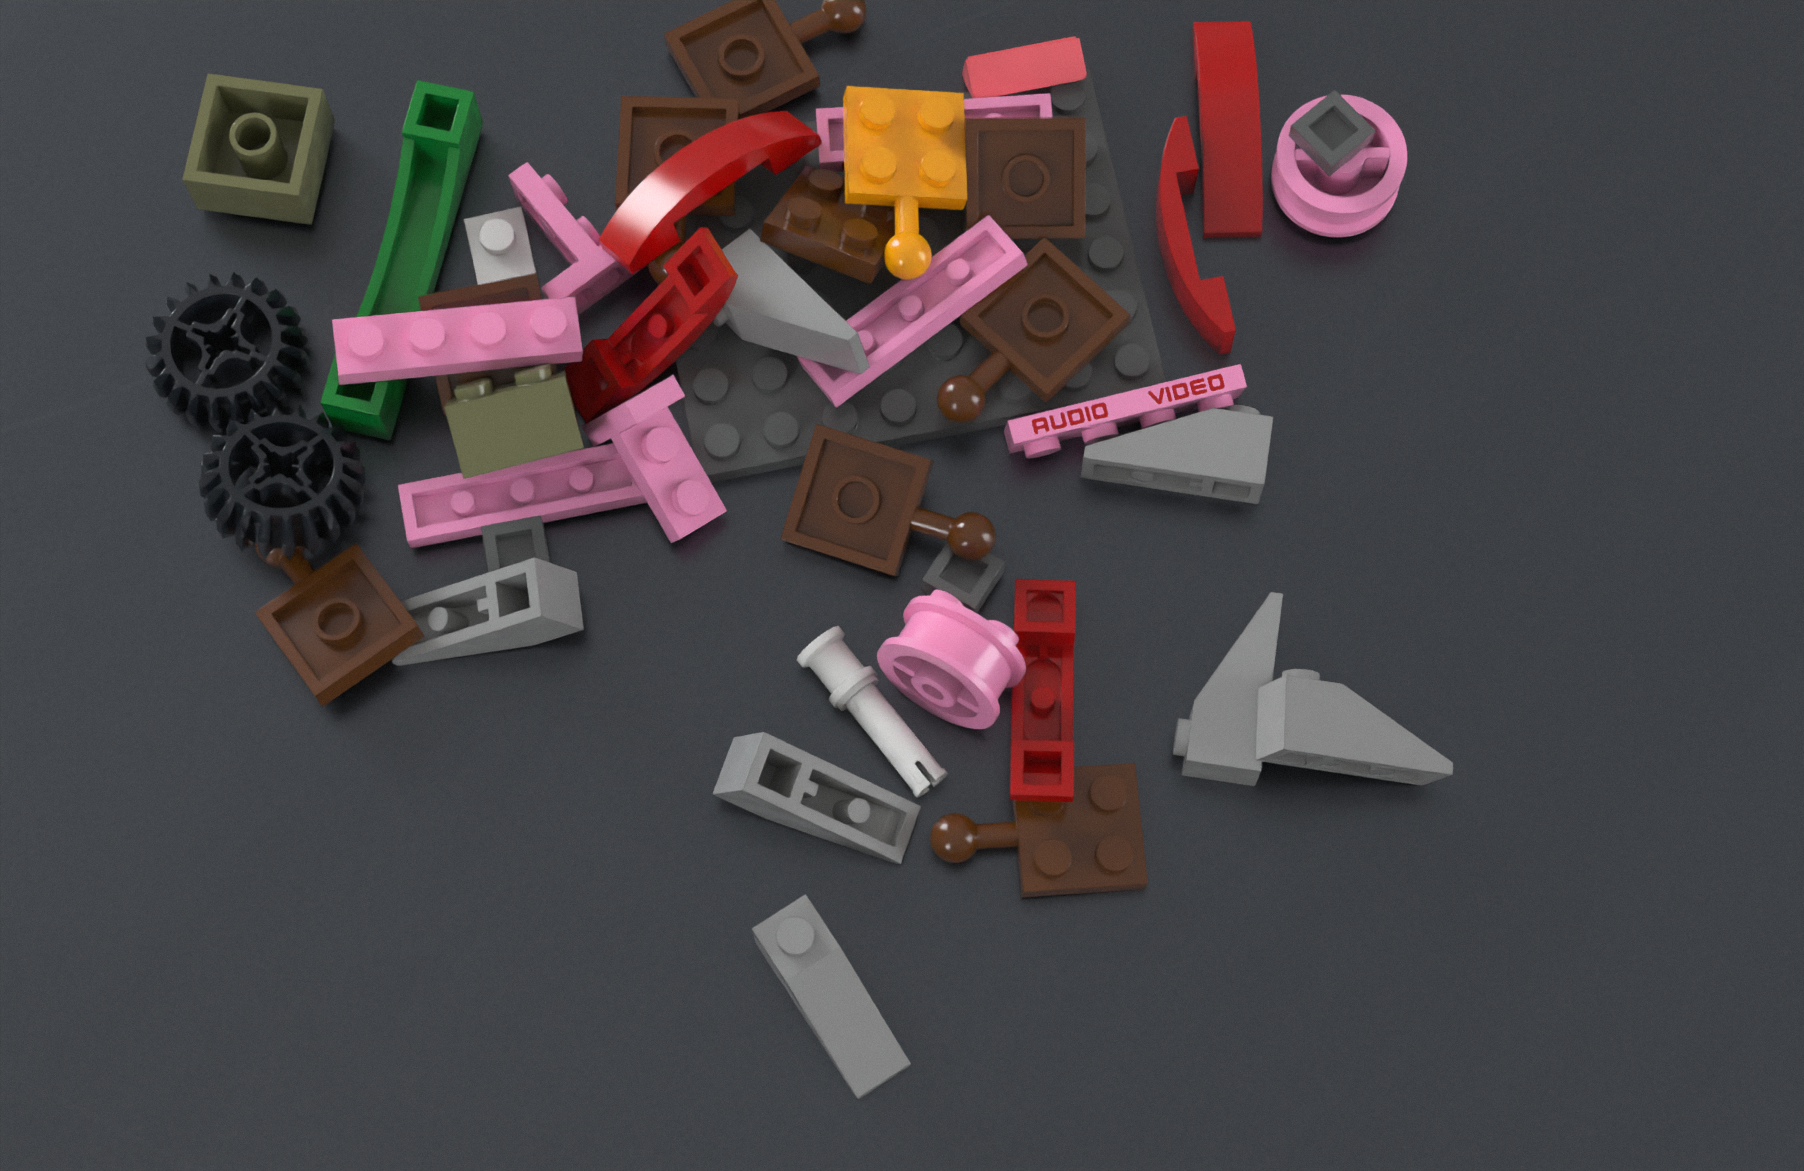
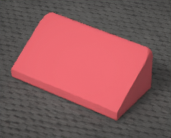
M1073 36L969 56L965 60L962 75L972 98H987L1081 81L1086 78L1087 72L1080 38Z

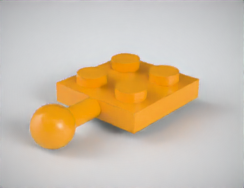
M846 86L843 96L845 204L894 206L895 235L885 246L884 262L889 272L897 278L904 280L918 278L927 271L932 259L931 248L928 242L919 234L918 208L963 210L967 201L964 93Z

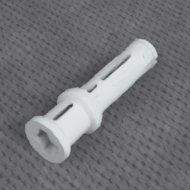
M839 626L827 630L802 650L797 657L798 663L803 668L810 667L831 693L829 701L835 708L838 707L841 711L846 709L850 711L910 786L916 798L923 796L929 792L928 786L930 783L935 787L947 776V771L941 768L878 690L876 685L879 680L876 677V671L872 666L864 667L844 643L845 633Z

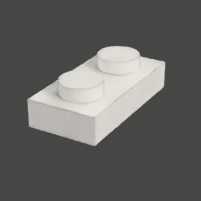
M522 207L464 219L478 284L537 273Z

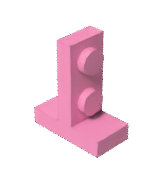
M528 162L508 175L516 201L570 265L569 268L541 287L544 299L575 297L577 314L579 315L641 270L639 269L632 274L602 249L599 242L600 235L589 220L584 216L576 220L564 205L568 203V199L552 176L546 174L540 178Z
M674 375L582 426L593 447L611 438L671 543L680 540L727 511L668 408L669 405L685 397Z

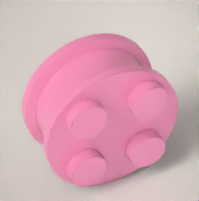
M1341 95L1376 130L1371 143L1331 176H1328L1289 137L1291 125L1326 96L1314 99L1298 108L1284 124L1278 139L1271 170L1272 189L1277 203L1294 223L1309 232L1321 236L1349 237L1363 233L1376 226L1393 207L1399 186L1405 174L1407 146L1398 124L1380 106L1357 96Z
M934 590L930 596L913 598L903 613L905 627L898 637L886 639L877 652V660L881 670L901 693L931 714L966 728L986 729L991 727L1000 714L998 698L1003 690L1016 686L1026 672L1024 658L1016 647L1019 641L1017 634L1007 625L996 620H986L974 611L964 607L956 597L948 592Z

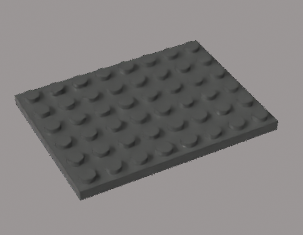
M1086 69V78L1081 81L1003 96L1050 93L1052 117L1086 118L1085 238L1046 239L1131 315L1129 324L1047 403L1009 370L985 393L984 408L976 419L967 423H955L946 419L938 408L937 394L939 388L947 379L953 376H969L992 354L960 325L961 315L837 408L803 369L797 358L798 356L742 340L726 323L717 327L711 322L700 337L676 360L680 386L685 395L683 401L693 452L711 483L803 465L816 424L889 447H897L1005 426L1008 420L1166 382L1089 69ZM969 91L963 92L964 99H972ZM816 120L804 123L817 133ZM818 147L776 176L759 164L737 179L735 216L687 215L685 242L699 228L708 227L721 250L748 229H751L760 238L764 221L804 167L808 164L820 169ZM834 171L845 179V171ZM966 204L963 210L918 208L919 234L928 242L932 257L966 232ZM1041 239L1011 240L1025 255ZM766 244L845 321L902 280L891 274L884 264L872 283L868 284Z

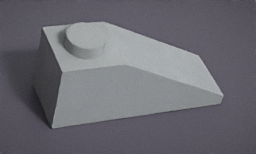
M748 229L722 249L737 273L738 278L728 300L712 321L717 327L726 323L742 340L857 374H862L870 368L858 333L768 245L761 242L760 238L751 229Z
M1230 405L1225 409L1211 408L1085 446L1080 478L1259 504L1265 483L1273 417L1260 415L1258 410L1249 406Z
M534 557L400 601L418 624L425 637L394 657L392 664L401 666L534 646L584 630L577 572Z
M1271 592L1194 700L1189 720L1178 718L1173 755L1184 756L1182 776L1249 786L1256 785L1262 768V762L1255 761L1258 687L1273 680L1283 594Z
M1307 669L1285 670L1282 672L1281 678L1258 687L1255 761L1420 786L1453 775V762L1344 684L1321 681L1320 674L1316 671Z
M765 732L733 738L713 791V795L765 819L894 864H901L921 808L920 805Z
M806 894L752 928L756 945L857 1100L911 1065L841 947Z

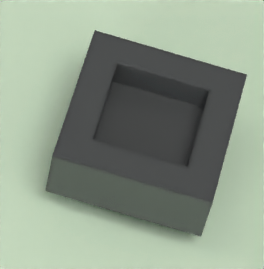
M1334 90L1291 125L1289 137L1328 176H1331L1373 141L1376 130Z
M541 515L481 526L488 572L534 557L550 563L545 528Z
M947 541L923 577L921 590L929 595L934 590L948 592L956 597L964 607L978 613L1004 573L1005 561L990 553L979 560H964L954 554Z

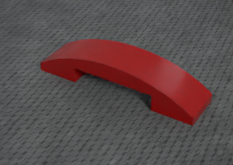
M1251 21L1193 22L1195 79H1198L1202 160L1200 188L1203 238L1261 237L1263 219L1261 121L1257 64Z
M778 111L739 119L701 136L663 162L628 196L599 238L602 249L634 274L681 241L673 223L759 164L776 176L821 145L822 141L819 134L788 111Z
M1187 116L1177 117L1174 119L1165 144L1156 195V227L1160 254L1173 293L1190 323L1205 342L1219 355L1231 352L1236 332L1224 276L1203 280L1199 278L1181 195L1194 193L1199 167Z
M708 227L699 228L663 265L669 276L608 339L591 340L582 349V361L570 362L564 368L572 400L586 423L624 403L664 372L700 337L728 300L738 275Z
M1015 579L1013 631L1019 638L1016 647L1024 658L1026 672L1021 681L1012 687L1010 800L1073 802L1076 581Z

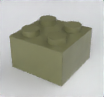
M208 73L182 179L197 209L312 225L335 118L323 89Z
M547 363L516 370L514 375L516 382L494 387L492 378L488 377L456 386L457 389L454 390L456 397L448 399L444 409L463 479L584 448L583 437L565 369L552 373L551 365Z

